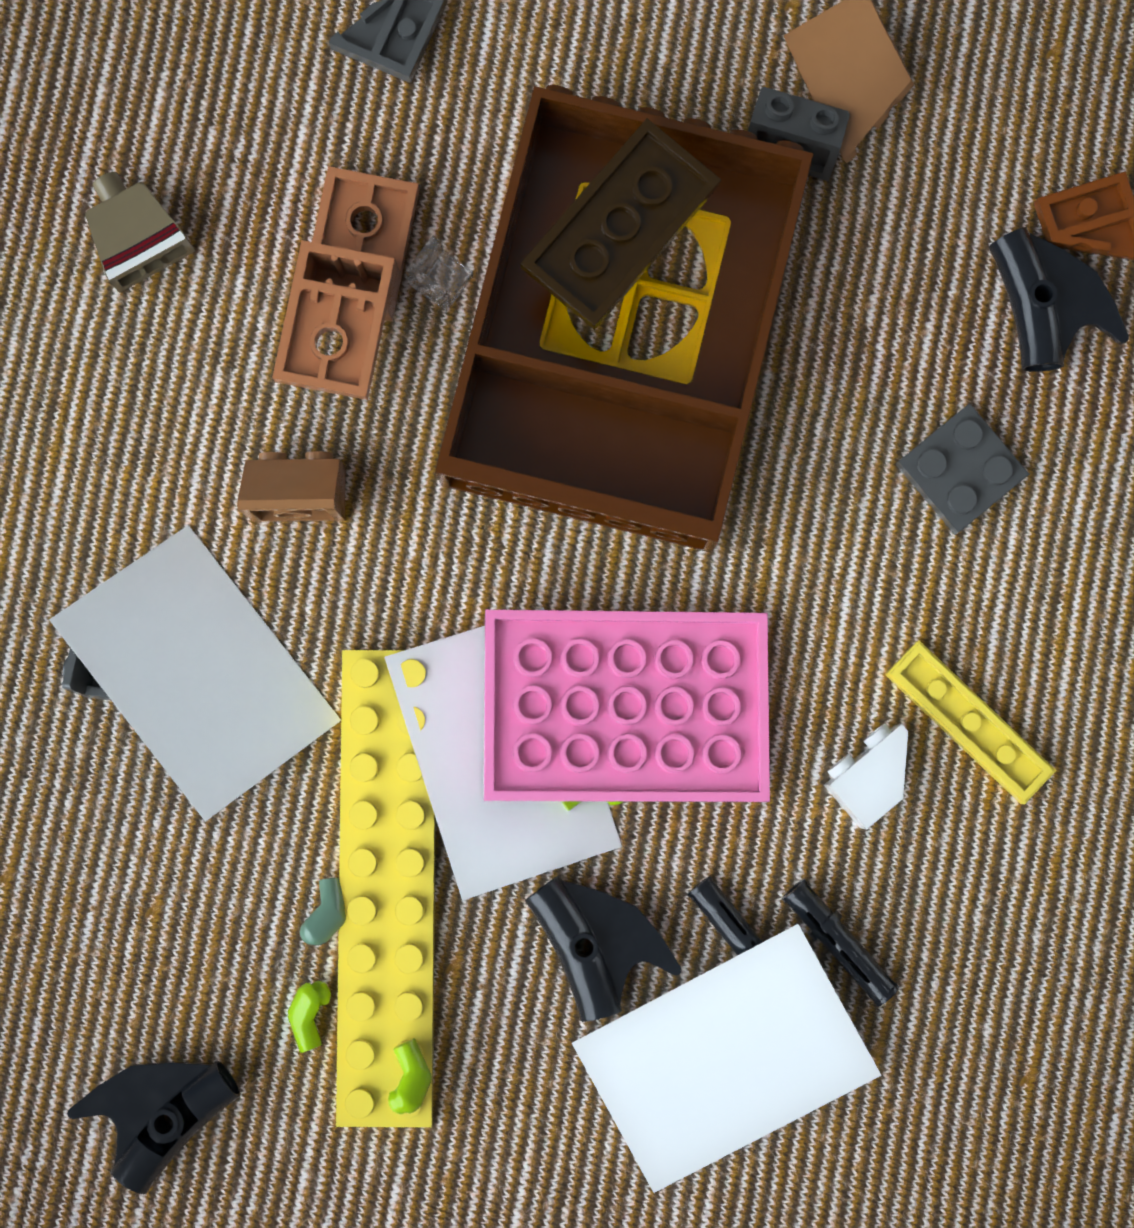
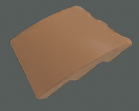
M843 0L783 35L813 101L843 109L850 113L839 151L846 163L855 158L857 155L856 147L873 126L878 129L887 119L891 108L901 102L914 86L905 63L886 31L872 0Z

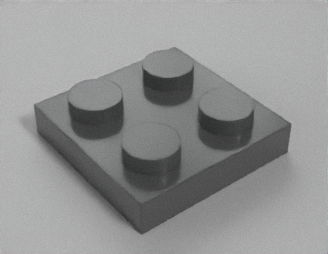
M970 403L896 463V466L954 535L963 530L1030 475Z

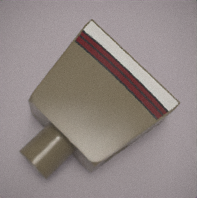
M117 172L103 174L93 182V187L101 203L88 209L85 216L105 276L119 293L196 252L182 230L143 182L136 183L126 189Z

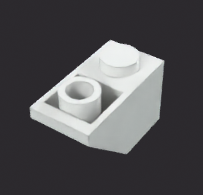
M884 723L863 741L868 748L853 759L850 754H847L827 771L832 778L824 786L861 829L867 830L903 799L908 730L903 724L894 725L889 729Z

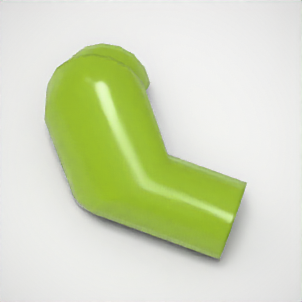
M315 981L312 984L306 982L299 987L288 1009V1020L300 1053L322 1045L314 1018L319 1011V1007L328 1004L331 999L330 989L323 981Z
M415 1039L404 1042L393 1049L404 1072L395 1091H391L388 1097L390 1108L398 1114L415 1112L423 1104L431 1083V1073Z

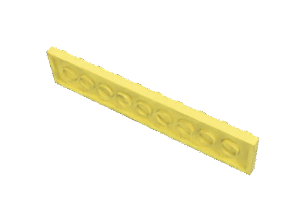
M342 650L339 882L346 917L344 924L339 928L336 1127H432L436 817L384 658L385 656L405 650ZM409 659L400 664L407 687H417L424 681L426 671L421 662ZM413 707L421 731L425 725V716L420 709ZM415 1039L431 1073V1083L423 1104L415 1112L398 1114L390 1108L388 1097L389 1093L395 1091L404 1072L393 1049L404 1042Z

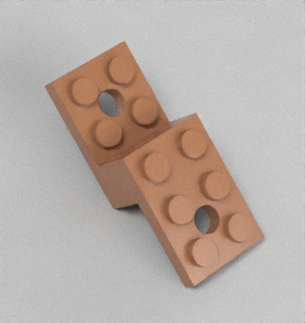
M328 166L312 242L301 240L272 376L275 382L368 400L384 321H393L420 191L418 183ZM362 211H370L378 217L376 227L367 233L358 232L352 227L354 217ZM329 331L339 333L343 338V345L337 353L324 355L318 351L317 342L322 334Z

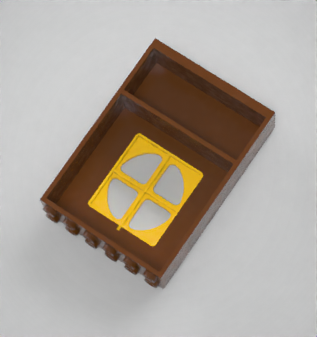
M548 85L546 89L534 86L435 469V474L441 486L712 553L719 541L813 153L803 151L804 148L801 145L791 141H777L776 144L757 140L755 134L745 130L734 129L727 133L711 129L709 123L699 119L687 118L682 122L665 118L663 112L654 108L640 107L636 111L619 107L617 101L604 96H594L591 100L574 96L571 90L558 85ZM648 118L721 179L717 190L685 225L695 237L702 251L707 271V283L702 289H692L653 279L648 275L647 269L623 298L611 348L607 351H598L590 347L578 334L571 322L566 306L523 271L520 263ZM651 296L692 306L698 311V319L693 328L669 351L648 360H635L628 355L627 349L638 305L643 297Z

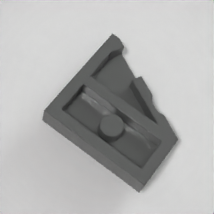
M381 0L373 2L360 13L361 18L342 34L336 32L330 38V49L411 83L445 9L447 0Z

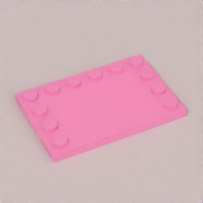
M485 610L484 801L770 802L768 613Z

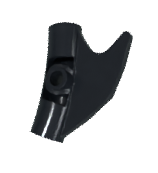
M1027 227L1012 231L989 245V250L1002 277L1012 308L1023 371L1042 372L1064 367L1067 349L1076 332L1084 326L1091 325L1097 327L1120 345L1128 341L1129 336L1118 308L1099 274L1093 268L1064 249L1029 233Z
M559 875L525 900L542 926L559 958L572 990L581 1022L606 1018L622 1011L620 1003L628 972L637 963L649 962L674 976L681 973L679 963L662 936L638 907L600 890L564 881ZM582 938L589 939L593 943V948L587 953H581L575 948L576 942Z
M175 1061L134 1064L98 1085L71 1107L67 1114L70 1119L98 1115L109 1117L117 1130L116 1158L110 1173L120 1184L131 1191L147 1194L156 1179L180 1149L214 1116L239 1098L241 1093L231 1073L219 1061H215L212 1064ZM164 1115L171 1117L173 1125H169L165 1121Z

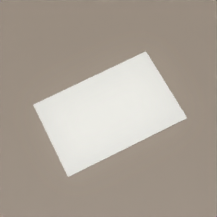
M189 525L49 619L205 822L341 721Z
M485 626L384 657L462 901L622 847L608 802H581L568 811L561 801H484ZM414 659L423 664L426 676L419 686L407 687L400 665L402 662ZM414 707L420 709L425 716V725L421 731Z
M799 924L572 1042L574 1049L654 1193L882 1076Z

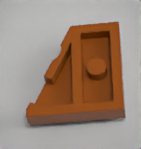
M1126 171L1037 198L1033 203L1047 242L1062 249L1134 260V195Z

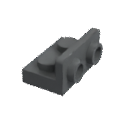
M762 87L748 132L755 134L757 140L776 144L777 141H791L801 145L804 148L803 151L813 153L808 176L829 181L841 149L850 113L843 109Z

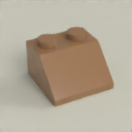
M324 451L305 453V459H287V454L282 452L259 453V460H245L237 500V510L252 522L345 521V465L340 459H333V453Z

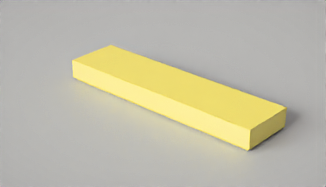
M920 640L916 641L884 674L1020 804H1026L1057 771Z

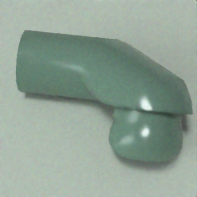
M339 878L319 880L321 905L300 927V936L308 945L319 946L326 943L345 922V907Z

